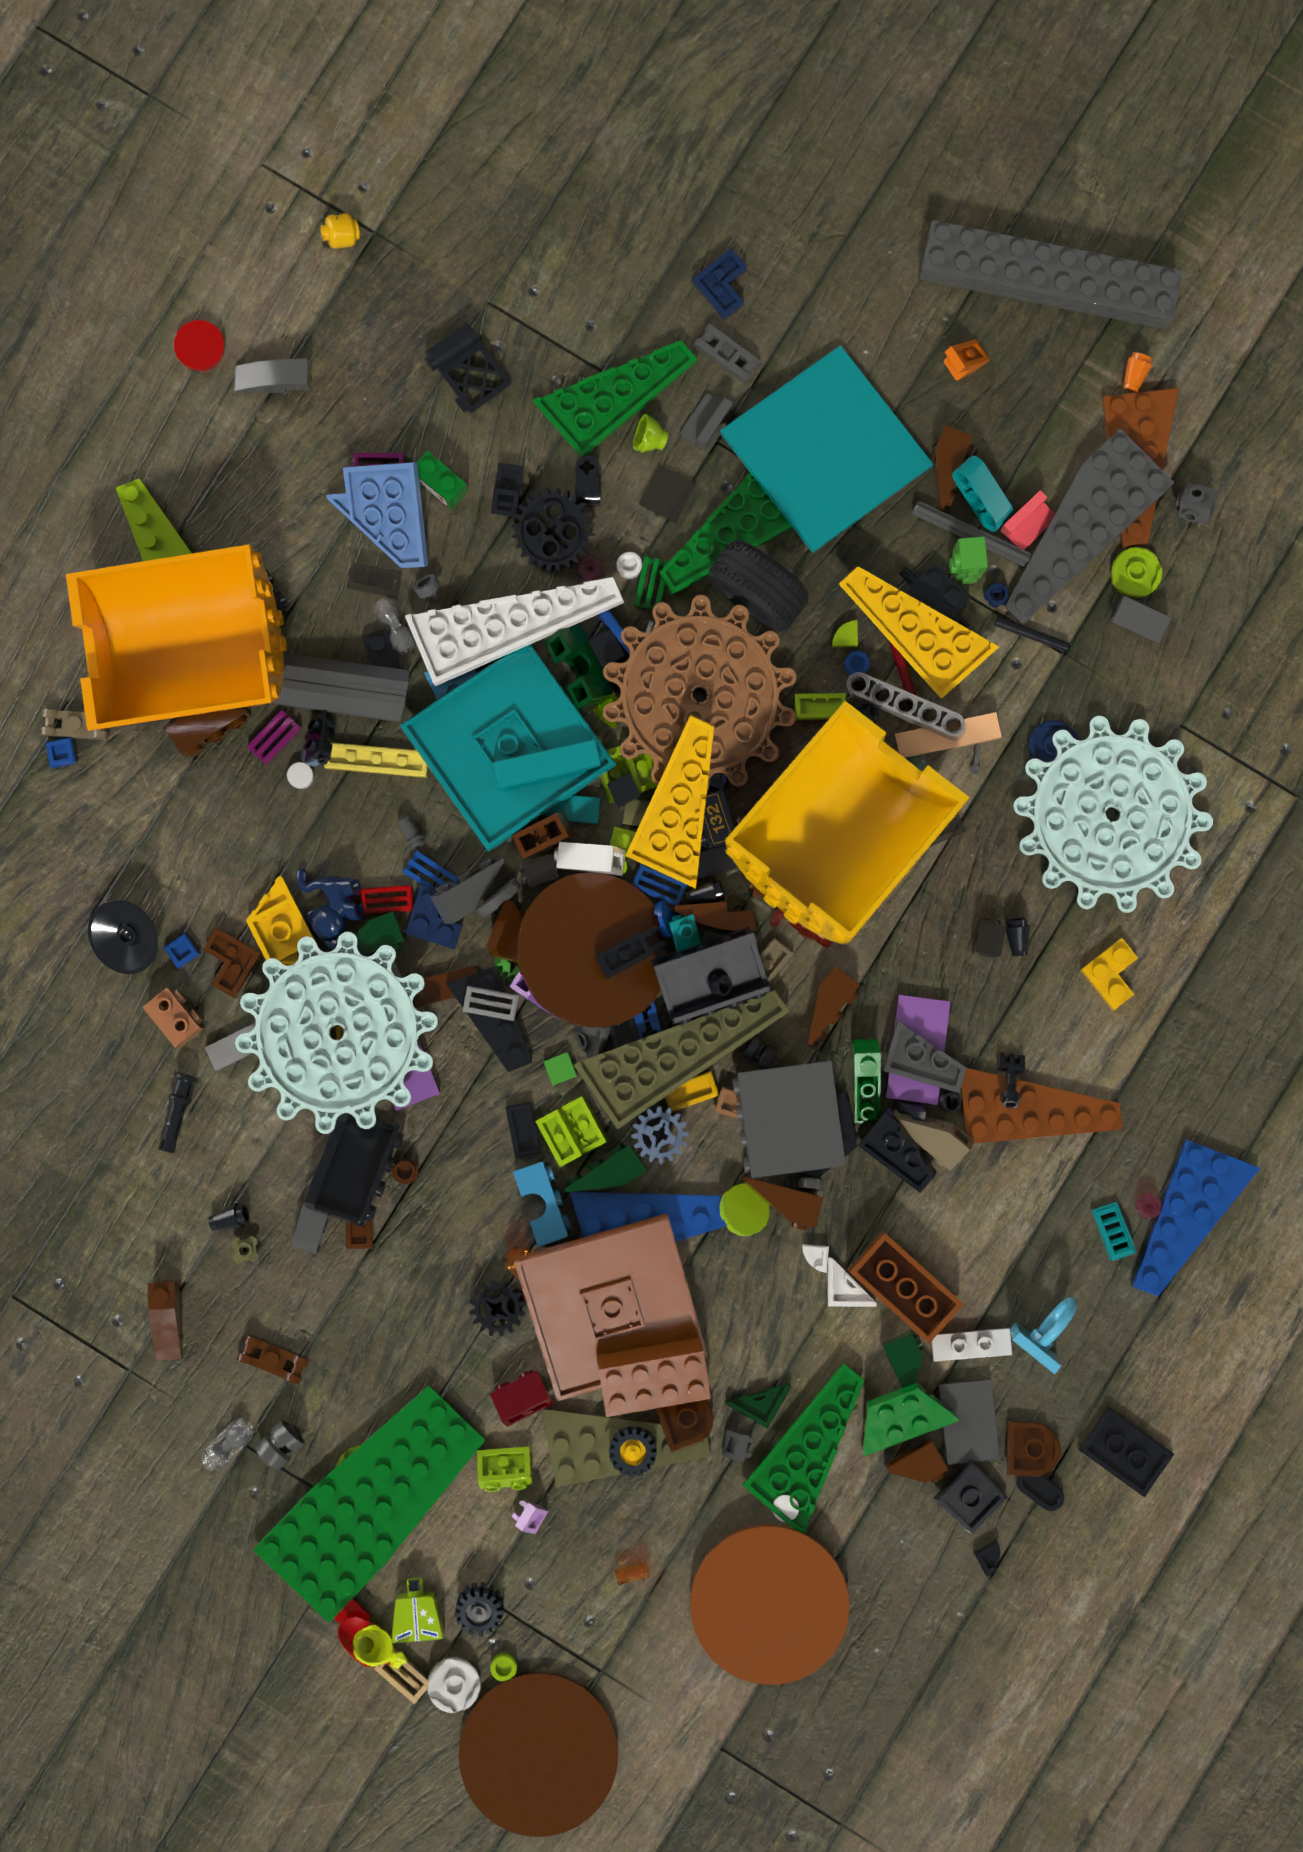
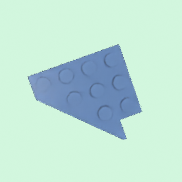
M417 462L343 467L346 493L326 495L327 499L400 568L428 566Z

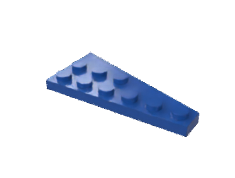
M1184 1140L1131 1286L1159 1296L1260 1168L1192 1141Z
M570 1192L583 1238L664 1214L668 1215L675 1242L728 1226L720 1216L719 1204L722 1198L720 1195Z

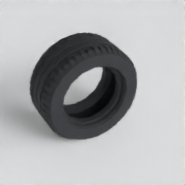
M735 540L730 542L709 569V581L723 597L734 606L742 605L746 607L750 618L773 631L782 632L787 630L808 603L807 589L788 569L759 548L745 541Z

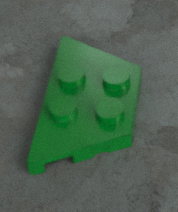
M918 1383L867 1401V1418L864 1423L865 1434L864 1442L862 1443L863 1455L865 1457L958 1422L957 1413L953 1409L950 1411L943 1406L941 1400L934 1395L928 1394L926 1389Z

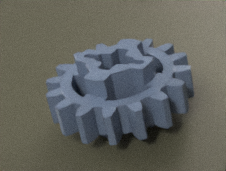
M657 1107V1113L654 1114L650 1109H647L648 1116L646 1118L642 1115L638 1116L642 1123L640 1125H633L634 1128L638 1129V1133L632 1134V1138L639 1141L634 1145V1148L641 1147L643 1149L640 1154L641 1157L649 1154V1162H652L655 1157H658L660 1164H663L664 1157H668L670 1161H673L672 1154L674 1152L678 1155L682 1154L678 1149L679 1146H687V1143L682 1140V1137L689 1135L688 1132L682 1131L686 1122L679 1123L677 1121L680 1117L679 1113L671 1116V1108H668L666 1113H662L661 1107ZM662 1117L659 1124L653 1127L646 1125L651 1119ZM670 1120L676 1126L678 1136L671 1134L668 1128ZM663 1123H665L664 1133L668 1137L666 1140L662 1139L657 1147H655L656 1137L652 1135L653 1131H659L660 1127L662 1128ZM642 1134L650 1137L652 1142L650 1149L644 1144ZM667 1143L674 1145L669 1151L659 1153L661 1146Z

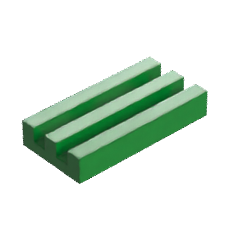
M644 556L634 604L635 608L653 611L654 606L662 601L665 582L661 577L655 605H650L658 566L664 568L669 561H661L657 558L651 559ZM648 564L653 567L646 601L641 603Z

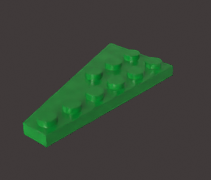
M680 340L652 351L647 356L639 359L635 358L628 361L627 364L617 368H610L580 380L577 384L565 389L560 388L553 391L554 393L533 399L532 403L581 458L592 452L696 364L697 358Z

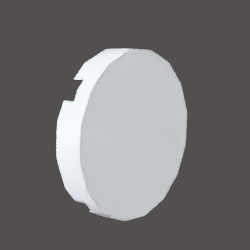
M450 1657L438 1662L431 1670L427 1680V1692L432 1703L440 1710L448 1713H456V1711L469 1708L477 1699L480 1691V1678L476 1668L468 1660L459 1657Z

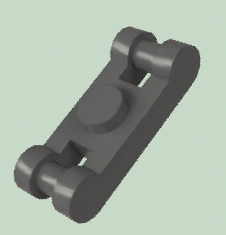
M708 324L704 330L705 334L701 339L698 338L693 346L733 374L738 381L746 384L750 378L749 374L753 369L756 370L761 362L716 327ZM712 340L718 342L714 348L709 345ZM739 359L745 362L742 368L736 365Z

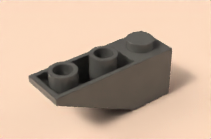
M489 857L479 863L480 867L473 872L469 869L457 876L459 880L452 884L446 882L436 888L437 893L430 896L444 924H454L476 910L504 864L503 858L493 859V857Z

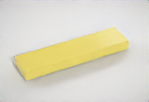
M333 742L330 743L332 744L331 760L324 765L325 769L427 778L428 766L416 750Z

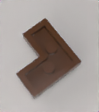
M215 928L203 948L205 952L224 962L212 986L236 999L262 954L218 928Z

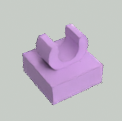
M520 1501L519 1504L524 1507L522 1515L513 1513L512 1517L517 1521L515 1526L523 1532L536 1534L549 1511L541 1505Z

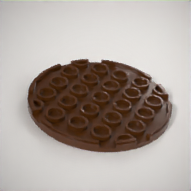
M602 873L570 875L544 889L528 906L517 934L519 970L534 999L551 1015L579 1027L605 1028L615 1026L632 1019L645 1010L661 990L651 960L670 954L668 937L664 938L660 931H658L657 934L645 938L649 948L654 943L664 939L667 945L653 952V955L607 980L594 957L639 932L643 933L656 925L659 927L660 923L658 916L654 915L655 906L644 893L627 881Z
M551 1672L518 1674L512 1679L501 1682L488 1690L478 1700L469 1714L459 1745V1766L462 1780L475 1806L485 1817L499 1827L515 1834L530 1837H546L561 1834L574 1829L589 1819L608 1796L615 1779L618 1764V1743L615 1728L600 1700L585 1686L569 1679V1677Z

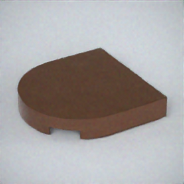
M707 1400L655 1409L671 1454L701 1443L712 1430L713 1411Z
M1007 1421V1475L1038 1477L1053 1470L1061 1455L1060 1442L1055 1434L1046 1425L1041 1423Z

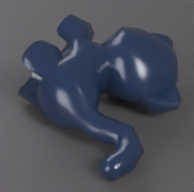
M299 869L296 875L298 888L305 893L321 888L329 900V905L319 906L316 910L308 912L304 919L312 927L314 933L321 940L325 941L327 947L330 950H334L339 936L346 930V917L350 920L364 919V906L362 904H355L352 901V897L361 894L360 882L358 879L330 875L308 883L306 882V871Z

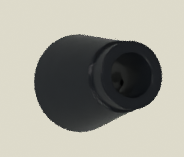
M711 879L697 886L696 889L693 888L685 892L688 905L718 903L725 900L720 880L714 881Z
M1027 918L1006 920L1007 926L1004 928L1012 956L1027 955L1030 924L1027 923Z
M235 1203L209 1216L208 1222L212 1231L239 1229L249 1224L250 1216L245 1204L239 1205Z

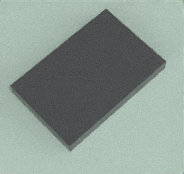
M991 1379L938 1384L939 1399L942 1405L950 1411L953 1409L959 1419L958 1422L943 1427L946 1463L957 1464L967 1463L969 1460L977 1462L1000 1459Z

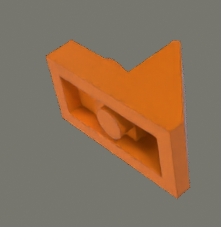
M977 339L948 348L945 351L947 358L944 360V363L955 380H960L986 364L990 359Z

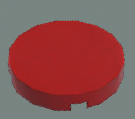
M193 320L184 324L177 331L174 338V351L178 360L186 368L198 370L199 372L208 371L215 368L224 356L225 340L220 330L213 323L205 320Z

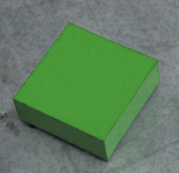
M568 1052L543 1061L552 1086L577 1077Z

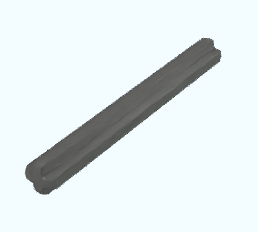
M918 501L913 509L912 514L961 538L985 536L986 550L1022 567H1026L1031 558L1029 552L921 501Z

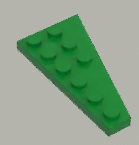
M749 473L745 480L707 519V522L696 531L688 543L660 571V576L671 595L674 596L709 576V569L730 542L742 540L759 548L791 530L793 527L752 474Z
M844 1362L742 1484L790 1527L804 1534L833 1463L841 1437L845 1432L851 1411L855 1406L864 1383V1379ZM790 1495L791 1506L799 1510L793 1520L773 1505L777 1497ZM793 1497L796 1499L799 1507L793 1504Z

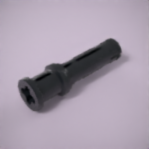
M178 1072L174 1074L176 1080L173 1092L168 1096L171 1103L158 1147L159 1150L169 1153H175L186 1107L192 1102L190 1098L194 1082L198 1080L197 1077Z

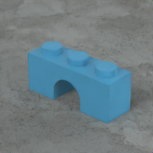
M544 1161L513 1171L521 1197L528 1194H538L546 1203L544 1215L530 1221L538 1247L568 1237V1230H571L572 1227L567 1214L562 1216L559 1206L563 1204L559 1189L555 1191L553 1189L551 1181L555 1177L551 1165L546 1166Z

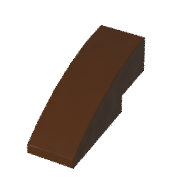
M727 902L675 906V913L677 915L685 917L693 914L695 923L703 927L725 932H735L750 927L755 932L753 910L727 912Z

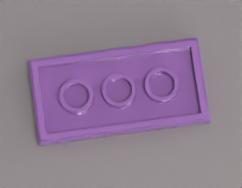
M898 995L894 1030L897 1021H899L944 1052L950 1002ZM888 1073L885 1098L938 1105L940 1088Z

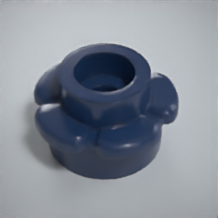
M991 583L988 585V589L984 591V599L988 601V605L991 607L1003 606L1009 599L1008 588L1001 583ZM994 593H998L999 596L995 597Z

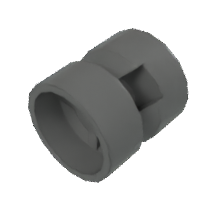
M282 1419L271 1430V1436L266 1435L255 1446V1450L271 1468L279 1471L290 1460L289 1454H296L305 1444V1440L291 1424Z

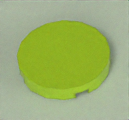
M1132 547L1121 552L1115 558L1111 565L1110 577L1113 586L1120 594L1128 598L1138 599L1146 597L1156 590L1161 582L1163 570L1157 556L1146 548Z
M741 1183L733 1186L722 1195L719 1204L720 1216L731 1232L738 1236H751L760 1232L767 1225L770 1216L769 1205L746 1184Z

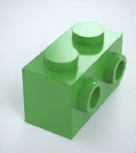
M985 536L958 539L952 550L953 558L949 559L950 573L955 575V581H962L963 584L976 583L988 568Z

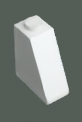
M559 842V848H556L554 852V863H557L556 868L562 870L622 876L625 850L609 845Z

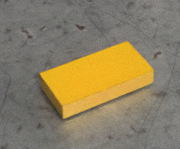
M709 1071L693 1077L665 1096L668 1108H671V1112L717 1097L719 1094L712 1073Z

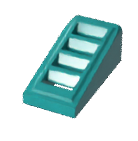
M1117 1202L1091 1210L1108 1260L1114 1261L1137 1253ZM1114 1212V1217L1102 1220L1100 1217ZM1115 1222L1118 1223V1227L1106 1230L1104 1227ZM1121 1232L1122 1237L1110 1241L1108 1236ZM1125 1243L1126 1247L1114 1251L1112 1246Z

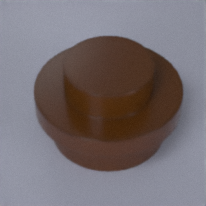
M409 1158L399 1159L392 1168L394 1179L401 1184L412 1183L419 1173L416 1162Z

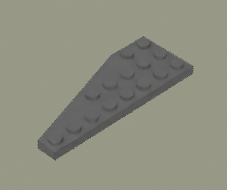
M1121 428L1082 464L1005 605V609L1021 625L1030 620L1174 485V481Z

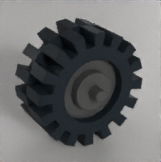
M476 1582L472 1583L471 1588L467 1585L464 1591L460 1592L456 1603L455 1617H457V1624H462L464 1632L469 1628V1634L473 1636L475 1631H478V1636H483L485 1630L487 1635L491 1634L492 1628L496 1630L503 1617V1596L500 1597L501 1592L498 1589L494 1592V1586L491 1584L488 1588H485L486 1582H481L480 1587H477Z

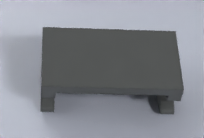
M1123 596L1111 620L1112 623L1159 644L1171 617Z

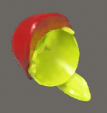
M360 1617L347 1618L338 1626L337 1635L340 1643L358 1663L366 1667H377L387 1664L393 1669H398L407 1662L402 1652L395 1653L390 1635L380 1626Z

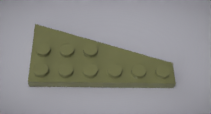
M550 1408L541 1410L556 1487L620 1475V1471L615 1470L612 1462H610L609 1447L613 1436L620 1429L628 1428V1426L642 1427L643 1430H647L655 1439L657 1456L651 1468L711 1456L708 1437L697 1445L671 1454L661 1424L657 1422L638 1421L613 1416L606 1417L605 1415L576 1413L566 1410L560 1411Z

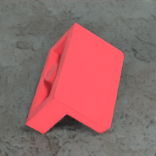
M1041 490L1008 520L1000 530L1014 546L1023 550L1048 528L1055 515L1044 503L1047 496Z

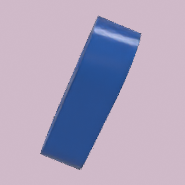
M654 1002L650 1004L651 1009L647 1012L649 1019L644 1020L642 1012L634 1017L640 1039H643L642 1033L646 1032L645 1023L650 1022L652 1030H657V1033L661 1032Z

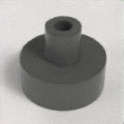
M434 574L422 577L414 585L413 589L421 599L429 597L431 601H435L440 596L437 592L440 582Z

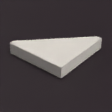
M828 1257V1306L877 1307V1303L832 1257Z

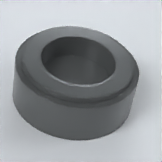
M810 1177L798 1179V1190L806 1192L823 1191L824 1181L821 1179Z

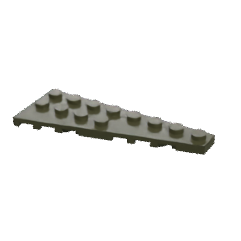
M774 990L768 992L762 998L749 999L738 1006L727 1007L712 1015L697 1018L688 1023L576 1063L574 1067L616 1129H619L780 1019L789 1010Z

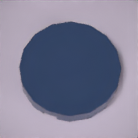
M1056 720L1043 722L1029 736L1027 745L1029 757L1047 763L1052 762L1057 757V749L1052 742L1053 735L1059 730H1066L1074 739L1078 740V736L1064 722Z

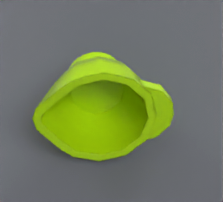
M644 414L640 418L634 434V450L642 453L652 451L655 448L662 450L668 439V430L662 429L656 419Z

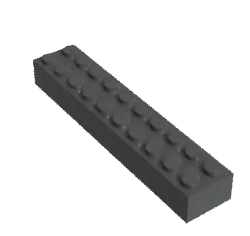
M932 220L919 280L1167 330L1174 318L1183 270Z

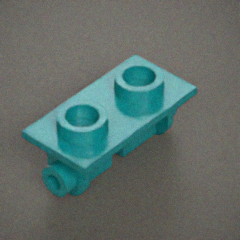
M693 914L682 917V915L672 917L673 921L669 922L677 951L701 943Z

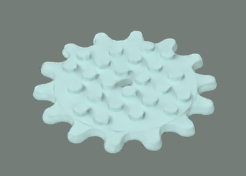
M1096 716L1090 722L1088 738L1082 741L1074 739L1066 730L1057 731L1052 737V742L1057 749L1055 760L1047 763L1039 759H1031L1026 763L1025 771L1027 775L1037 783L1036 793L1029 797H1019L1013 804L1015 813L1031 818L1034 823L1033 832L1020 841L1019 847L1021 852L1028 856L1037 853L1045 855L1048 858L1049 867L1042 876L1044 886L1054 889L1064 881L1074 882L1078 887L1077 903L1083 909L1094 907L1101 894L1109 893L1115 897L1117 906L1122 912H1132L1137 906L1136 896L1140 889L1150 888L1158 897L1168 898L1174 892V885L1169 877L1171 869L1178 865L1187 869H1196L1201 864V856L1192 849L1189 838L1194 832L1207 831L1213 825L1211 815L1196 810L1192 804L1193 796L1206 787V777L1198 772L1190 775L1181 773L1177 767V762L1184 752L1183 744L1179 740L1173 739L1162 747L1152 746L1148 741L1149 725L1142 719L1133 721L1126 734L1116 735L1111 731L1109 722L1105 717ZM1108 808L1117 809L1119 812L1117 821L1110 822L1105 813Z
M351 932L342 933L338 938L336 948L331 952L321 951L312 937L301 938L297 944L299 952L298 961L294 965L286 966L274 958L266 960L262 969L270 981L268 991L259 995L246 993L240 1001L242 1009L251 1013L256 1019L255 1028L249 1033L240 1034L235 1040V1046L238 1051L254 1053L260 1059L259 1068L248 1079L249 1087L258 1092L269 1087L278 1089L281 1093V1102L277 1107V1114L282 1120H291L301 1109H310L315 1114L317 1130L323 1134H328L334 1130L338 1116L343 1113L352 1114L361 1128L370 1129L376 1123L374 1112L376 1103L380 1100L388 1099L399 1107L408 1105L411 1101V1093L404 1085V1076L411 1070L426 1072L433 1066L432 1057L428 1053L421 1051L417 1045L418 1037L422 1033L432 1031L438 1025V1019L434 1013L420 1012L413 1006L414 996L424 988L425 982L423 977L419 974H410L404 978L396 977L391 969L396 957L394 948L389 945H383L372 956H363L358 952L357 937ZM336 1025H340L344 1029V1035L340 1040H333L330 1036L331 1028Z

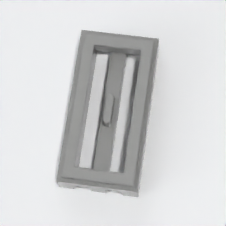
M467 986L463 1012L514 1021L519 995ZM475 992L512 999V1005L471 997V993ZM469 1003L504 1008L511 1011L510 1015L481 1010L469 1007Z

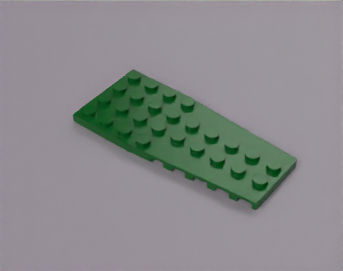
M427 1385L405 1407L392 1416L379 1430L373 1433L336 1468L332 1469L314 1485L254 1547L253 1551L321 1617L330 1623L387 1563L484 1443L485 1437L431 1385Z

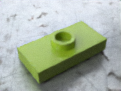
M846 693L795 694V721L829 720L843 702L846 701Z

